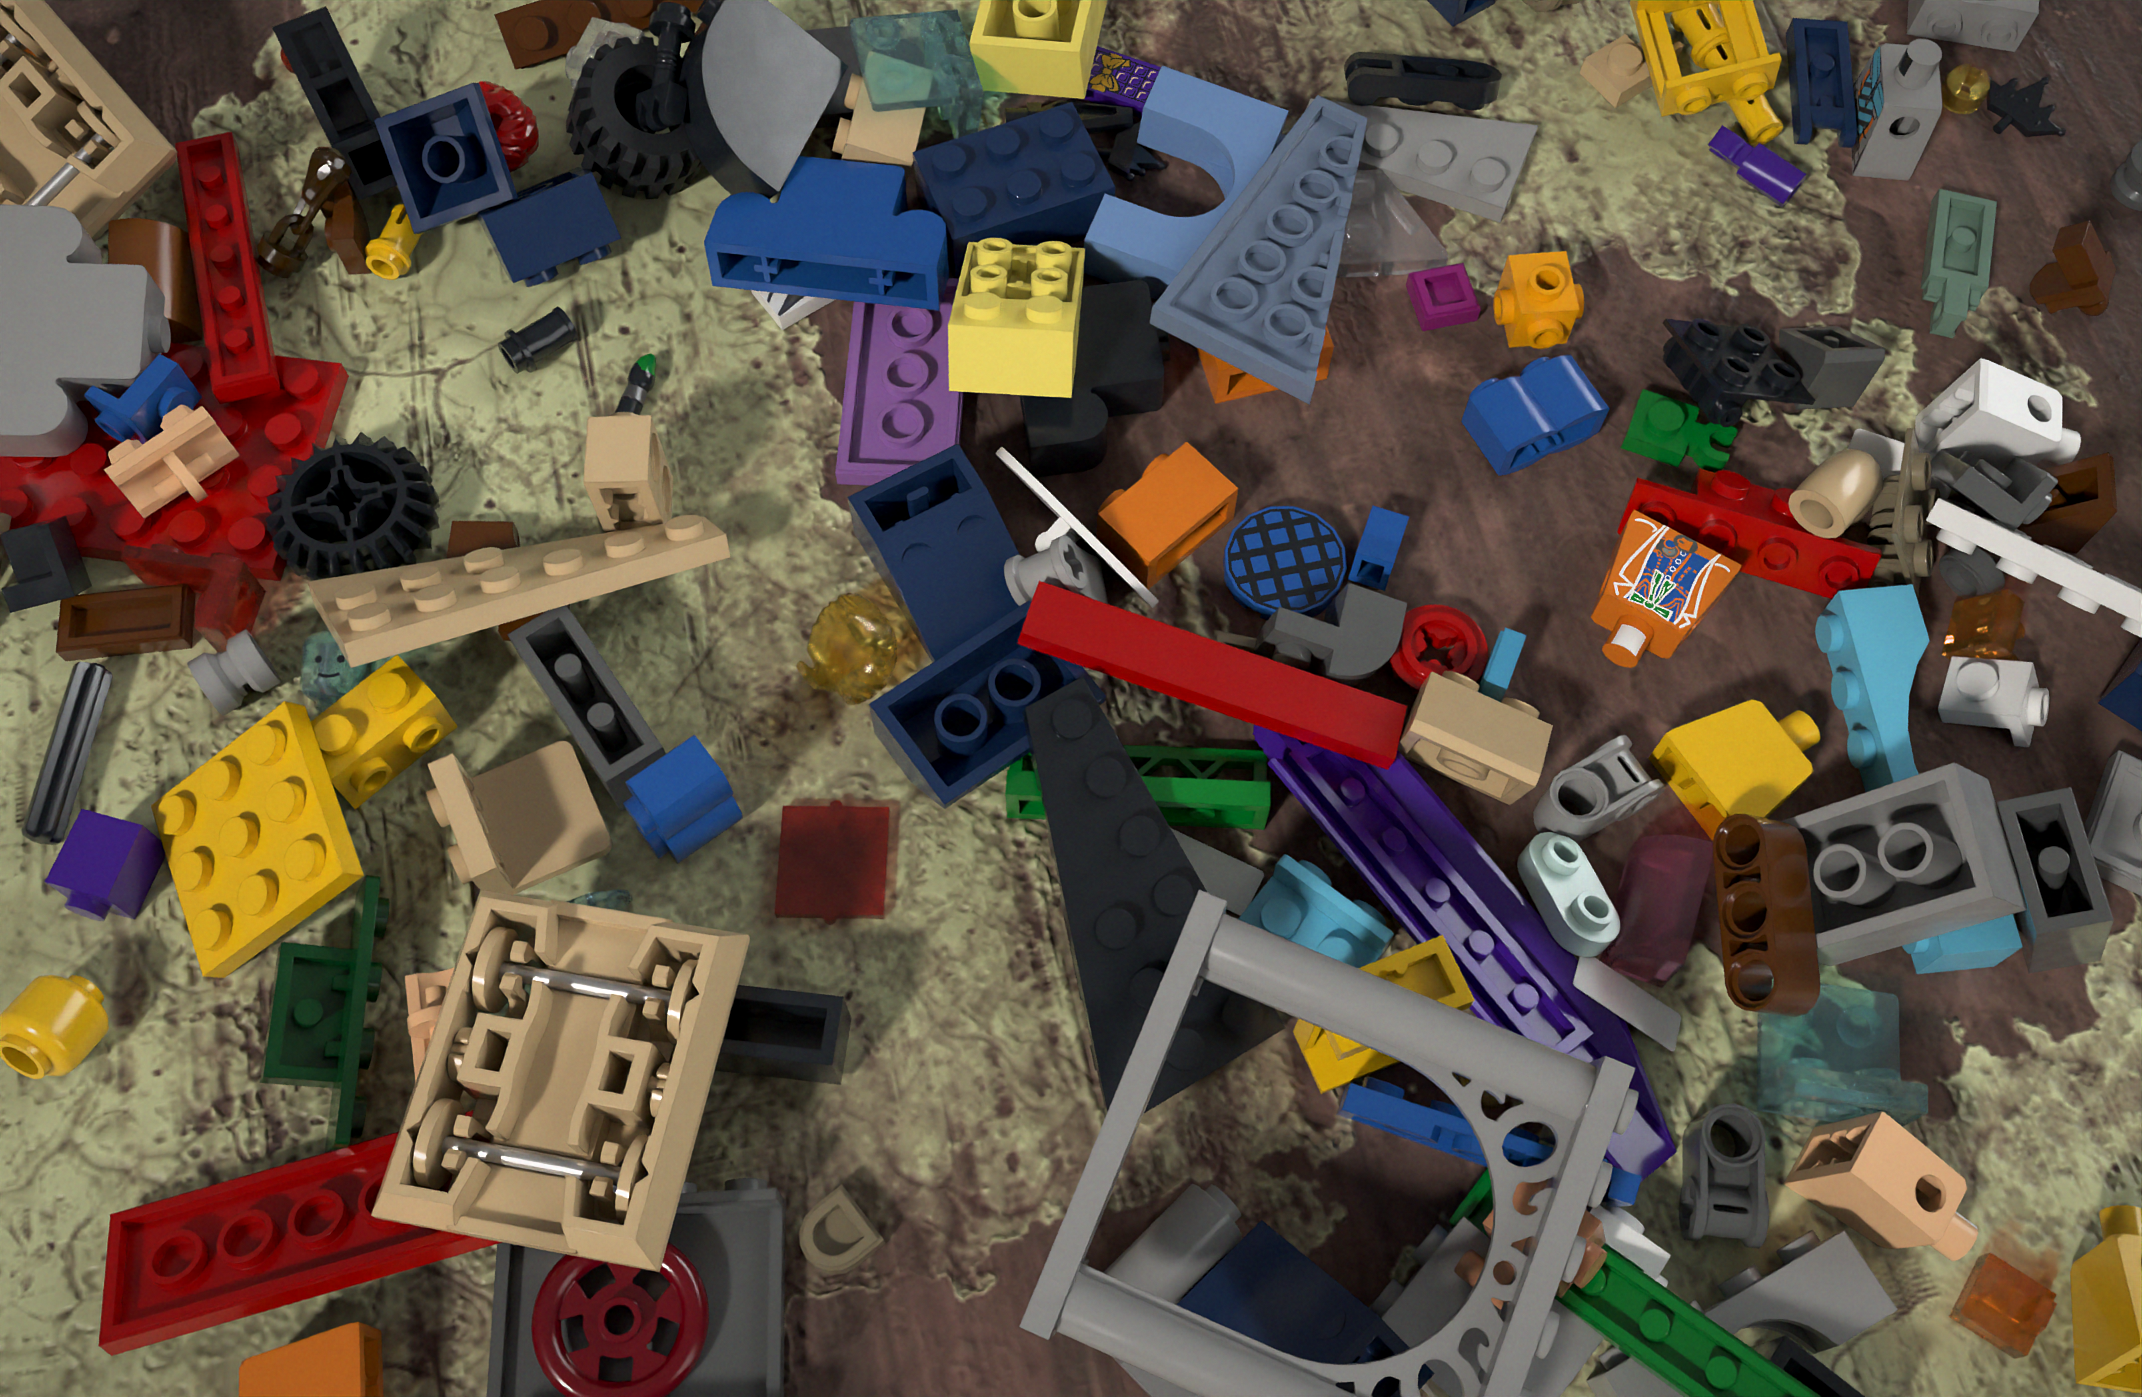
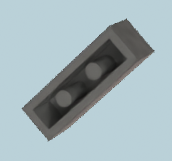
M565 605L548 610L507 635L527 670L620 811L625 809L623 802L632 797L625 781L666 753L568 606Z

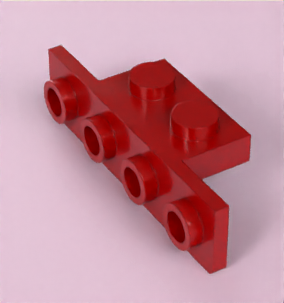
M1699 468L1691 487V493L1637 477L1618 524V534L1620 535L1633 510H1636L1741 564L1740 572L1833 599L1838 591L1865 589L1882 556L1881 549L1841 537L1823 538L1803 528L1790 512L1788 504L1790 495L1795 491L1794 489L1779 488L1775 491L1752 484L1744 476L1727 470H1720L1714 473Z

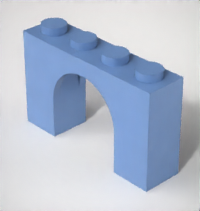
M1162 66L1143 107L1137 143L1201 167L1216 180L1225 200L1218 207L1205 214L1192 217H1173L1104 194L1085 237L1084 273L1110 283L1136 280L1145 281L1149 286L1151 298L1158 300L1286 135L1282 134L1289 111Z

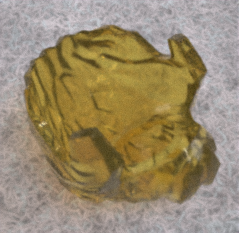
M857 593L841 594L837 600L829 602V605L822 609L816 622L812 625L807 652L813 662V668H810L802 660L797 663L796 667L812 688L838 692L848 705H859L866 702V700H871L890 680L897 663L896 635L886 615L881 613L879 608L870 599Z

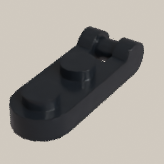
M1356 52L1350 55L1344 65L1348 96L1353 103L1360 106L1369 105L1375 102L1378 97L1398 98L1401 102L1413 106H1423L1429 104L1430 101L1450 102L1456 107L1465 110H1480L1484 108L1485 104L1492 103L1497 99L1502 77L1501 72L1497 68L1482 62L1373 52Z

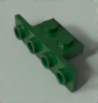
M366 875L356 892L349 949L281 942L277 953L260 1083L332 1088L325 1152L347 1148L350 1138L360 1139L365 1124L367 1098L366 1096H356L355 1094L358 1069H369L374 1048V1028H364L363 1025L366 1002L376 1003L382 978V963L371 961L374 937H384L389 916V898L379 897L380 876Z

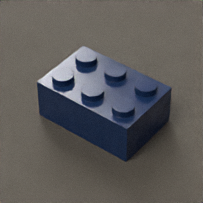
M1073 102L912 152L917 197L923 210L934 212L946 224L948 264L954 278H960L968 242H979L987 238H1002L1016 245L1038 244L1046 241H1060L1070 245L1085 240L1104 194L1115 197V185Z

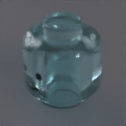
M327 627L326 631L313 633L303 642L300 677L301 692L310 700L316 701V710L323 712L389 661L390 657L351 668Z

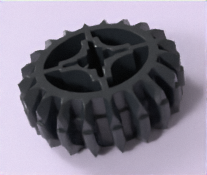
M360 432L353 443L348 444L346 439L336 434L333 446L325 450L312 443L313 456L306 461L291 457L294 473L292 475L275 476L276 486L280 492L266 497L269 504L268 508L272 514L265 520L267 522V529L273 536L274 549L283 560H287L288 566L297 576H301L302 579L308 577L310 581L394 568L401 564H416L417 558L413 553L414 550L432 549V539L428 532L440 528L438 523L439 517L435 511L440 507L439 496L431 484L433 480L425 466L420 465L414 454L408 451L405 446L397 449L394 442L389 441L385 436L373 443L370 437ZM327 539L329 543L320 542L319 540ZM341 541L347 542V543H342V544H330V543H333V542H341Z

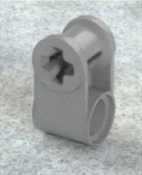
M1063 535L1052 540L1050 548L1027 558L1016 555L1005 562L1004 576L1012 597L1019 606L1028 600L1032 602L1039 581L1108 604L1100 560L1098 557L1081 549L1068 536Z
M1622 735L1607 742L1587 758L1561 771L1553 778L1534 809V825L1539 834L1544 832L1557 833L1569 837L1578 844L1615 821H1622L1636 814L1657 799L1665 791L1666 787L1660 779L1652 780L1630 751L1633 743L1626 735ZM1559 800H1567L1574 803L1579 808L1582 816L1567 812L1561 806Z

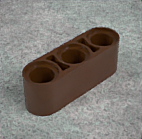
M1734 814L1727 817L1718 826L1713 838V858L1727 993L1732 1002L1745 1011L1798 1017L1808 1013L1815 1006L1820 995V973L1805 841L1799 830L1788 823L1749 814Z

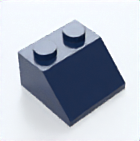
M580 167L518 191L519 199L476 214L508 278L513 283L524 280L526 287H532L556 277L559 273L555 266L577 257L579 264L583 265L607 256L612 252L609 243L621 239L593 173Z

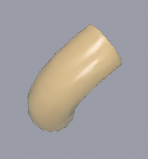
M1845 449L1832 454L1790 495L1788 502L1790 512L1803 528L1814 535L1827 539L1837 538L1849 526L1857 524L1865 517L1881 493L1883 474L1879 463L1870 454L1857 449Z

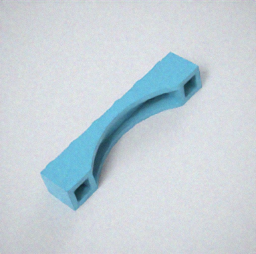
M1913 584L1838 591L1817 618L1815 635L1819 649L1823 653H1827L1833 674L1831 681L1833 702L1839 710H1843L1849 732L1847 751L1850 762L1855 768H1859L1865 792L1918 775L1908 732L1909 694L1917 664L1930 640ZM2011 914L1903 945L1902 947L1908 954H1911L1916 974L1994 967L2023 946L2014 916Z

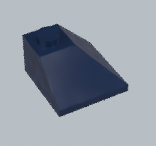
M470 83L374 119L414 234H421L519 199L479 83Z

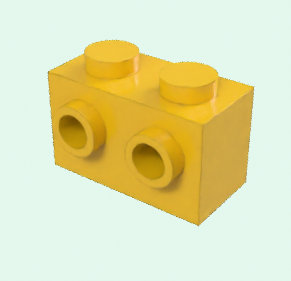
M398 654L311 721L331 782L354 809H357L458 727L438 697Z

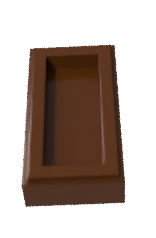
M188 584L80 594L62 599L60 601L56 653L65 661L191 649L196 593Z

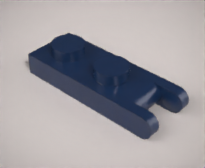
M1793 18L1786 32L1794 144L1808 145L1811 139L1812 128L1837 130L1838 146L1840 148H1853L1857 138V123L1848 22Z

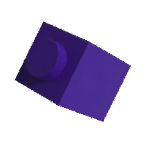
M81 809L45 882L68 898L64 907L76 914L97 921H105L108 913L135 920L166 855L161 840L143 825Z

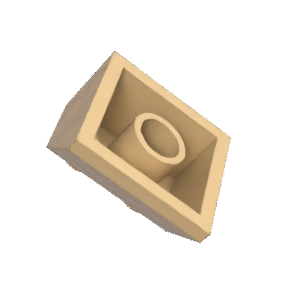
M1444 671L1442 676L1431 672L1423 682L1401 731L1397 750L1403 757L1508 805L1513 804L1535 788L1542 772L1553 725L1537 719L1540 714L1539 711L1525 702L1507 697L1503 698L1502 702H1499L1479 693L1480 686L1464 675L1452 671Z

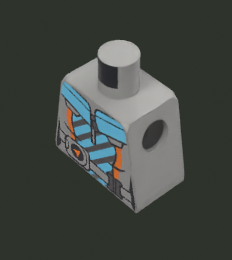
M1916 39L1910 42L1909 45L1890 43L1879 45L1853 83L1857 123V138L1853 148H1851L1853 176L1909 181L1942 110L1939 71L1942 50L1935 42L1928 39ZM1889 129H1894V134H1892L1889 131Z

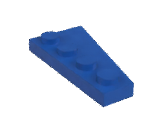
M1365 1077L1362 1086L1350 1083L1344 1089L1336 1115L1487 1167L1479 1141L1457 1106L1432 1100L1428 1108L1403 1100L1404 1089L1371 1077ZM1517 1127L1511 1129L1502 1145L1505 1158L1510 1163L1521 1167H1530L1543 1162L1550 1156L1554 1148L1540 1144L1539 1136ZM1612 1167L1610 1182L1600 1206L1605 1208L1606 1206L1622 1207L1634 1205L1642 1176Z

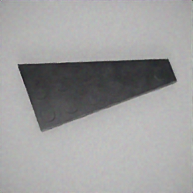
M1082 676L1027 706L1022 714L1037 788L1041 793L1049 832L1047 837L1051 857L1054 859L1061 891L1059 896L1080 1000H1083L1092 1044L1090 1049L1094 1068L1098 1073L1105 1118L1199 890L1208 892ZM1204 979L1198 995L1191 996L1144 1113L1285 1029L1286 1027L1275 1008Z

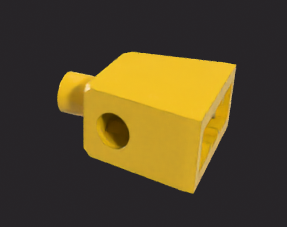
M1751 699L1665 733L1648 759L1713 841L1718 826L1727 817L1734 814H1749L1768 818L1798 790L1814 772L1811 762L1803 752L1820 741V733L1813 719L1803 711L1796 710L1777 722L1762 702Z
M2129 1205L2110 1206L2099 1212L2103 1242L2072 1264L2070 1271L2076 1384L2142 1394V1208Z

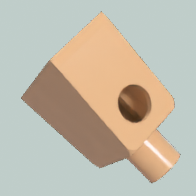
M1883 1111L1814 1127L1784 1182L1794 1192L1875 1244L1886 1249L1930 1245L1949 1260L1956 1261L1969 1252L1978 1236L1977 1226L1956 1212L1967 1191L1965 1178Z

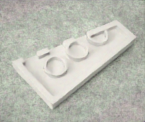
M1938 498L1926 519L1927 522L1941 528L1936 539L1972 555L1977 545L2001 556L1995 566L1996 568L2027 583L2033 584L2039 574L2060 584L2063 587L2057 597L2085 611L2095 614L2102 604L2123 614L2126 618L2120 627L2142 638V589L2110 574L2105 573L2103 575L2093 570V566L2046 544L2041 546L2031 541V537L2018 529L2013 532L1996 520L1986 516L1980 517L1973 513L1976 509L1952 499Z

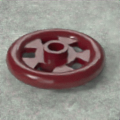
M667 1243L660 1273L668 1280L670 1286L657 1301H654L646 1290L633 1284V1280L642 1270L640 1268L564 1254L549 1271L539 1289L533 1308L532 1342L535 1355L543 1373L550 1383L565 1397H666L691 1373L700 1358L708 1334V1297L696 1267L672 1243ZM607 1263L616 1278L615 1283L603 1287L591 1299H588L578 1281L592 1269ZM625 1305L632 1310L634 1323L625 1334L615 1335L607 1327V1316L614 1307ZM583 1315V1329L589 1346L568 1353L563 1341L561 1321ZM661 1317L679 1323L677 1338L667 1356L649 1350L647 1347L655 1335L658 1318ZM603 1355L610 1358H627L632 1356V1379L618 1382L599 1379L601 1357Z

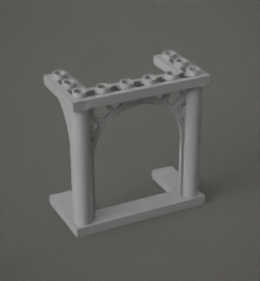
M1199 890L1019 1327L1047 1340L1059 1332L1201 1397H1372V1391L1376 1384L1387 1376L1399 1379L1400 1397H1421L1418 1389V1374L1422 1365L1428 1360L1433 1359L1446 1362L1454 1370L1460 1380L1463 1397H1532V1390L1523 1387L1533 1356L1544 1359L1554 1341L1560 1316L1558 1313L1551 1311L1550 1308L1560 1280L1571 1283L1582 1262L1586 1248V1239L1578 1236L1577 1232L1587 1205L1595 1209L1600 1205L1610 1182L1612 1164L1603 1161L1613 1132L1622 1135L1626 1131L1637 1105L1638 1091L1629 1088L1635 1068L1607 1056L1589 1063L1226 915V900ZM1204 979L1411 1066L1443 1090L1470 1124L1484 1154L1492 1185L1493 1227L1490 1246L1477 1282L1465 1302L1452 1318L1421 1343L1390 1357L1365 1363L1333 1364L1302 1359L1277 1350L1088 1266L1090 1260L1085 1257L1191 996L1198 995ZM1452 1073L1469 1079V1083L1463 1087ZM1483 1091H1486L1493 1095L1500 1104L1505 1102L1506 1095L1520 1100L1521 1104L1504 1111L1494 1121L1484 1115L1481 1108V1097ZM1540 1122L1544 1126L1539 1140L1555 1146L1550 1156L1543 1162L1530 1167H1521L1510 1163L1503 1155L1502 1149L1506 1135L1511 1129L1522 1123ZM1548 1179L1545 1188L1536 1191L1528 1201V1205L1535 1206L1536 1210L1529 1215L1517 1212L1512 1202L1517 1185L1521 1182L1535 1183ZM1527 1238L1522 1252L1511 1246V1243ZM1500 1261H1507L1514 1268L1512 1281L1506 1285L1499 1284L1493 1275V1269ZM1492 1298L1504 1301L1500 1314H1498L1492 1303ZM1470 1328L1480 1329L1487 1339L1486 1346L1482 1343H1477L1476 1359L1480 1366L1478 1376L1472 1365L1459 1353L1458 1349L1463 1334ZM1353 1382L1354 1392L1350 1393L1336 1386V1383Z

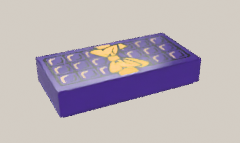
M1097 46L1085 100L1103 105L1132 108L1133 116L1142 118L1143 107L1161 67Z

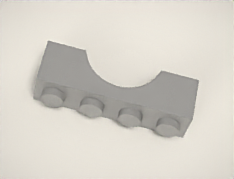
M1811 1230L1778 1249L1776 1253L1783 1264L1762 1276L1754 1264L1719 1284L1717 1287L1725 1299L1703 1311L1696 1299L1688 1303L1732 1335L1745 1328L1768 1329L1787 1335L1813 1354L1843 1344L1898 1310L1845 1231L1820 1241L1816 1233ZM1616 1347L1598 1356L1605 1370L1587 1380L1596 1397H1683Z

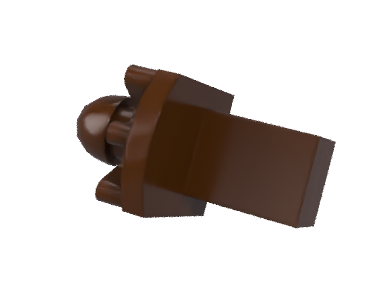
M2091 221L2061 227L2052 250L2058 262L2046 264L2035 274L2030 282L2029 292L2038 305L2045 304L2050 314L2059 310L2078 307L2085 315L2099 316L2108 308V295L2116 273L2115 265L2111 259L2112 256L2109 250L2104 251Z

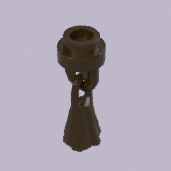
M315 148L309 161L301 198L293 213L279 220L273 231L264 233L258 243L257 251L260 255L257 258V262L269 273L280 278H290L292 273L300 272L307 261L308 255L305 250L313 237L314 226L312 221L327 199L353 173L345 161V157L337 149ZM306 204L310 206L306 216H302L301 213ZM289 227L294 235H299L296 243L284 237Z

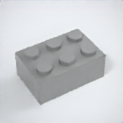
M1955 762L1780 821L1796 827L1803 835L1805 841L1818 963L1834 966L2028 910L1989 780Z

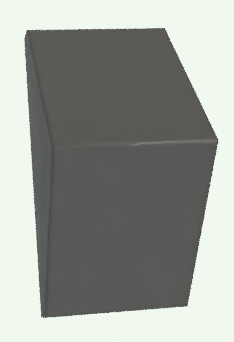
M1838 326L1780 329L1779 343L1784 362L1798 371L1801 377L1799 381L1816 400L1813 405L1794 403L1796 410L1854 407L1885 359L1886 348Z

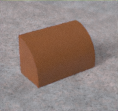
M143 218L111 220L108 230V264L142 265L145 267L165 296L164 316L167 317L170 325L171 343L202 340V320L189 234L174 225L157 220Z

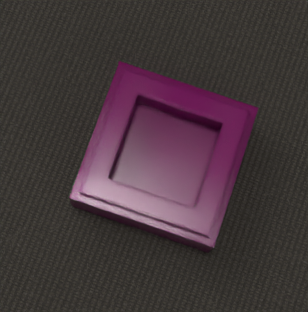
M1464 263L1408 273L1406 288L1422 331L1478 320L1481 308Z

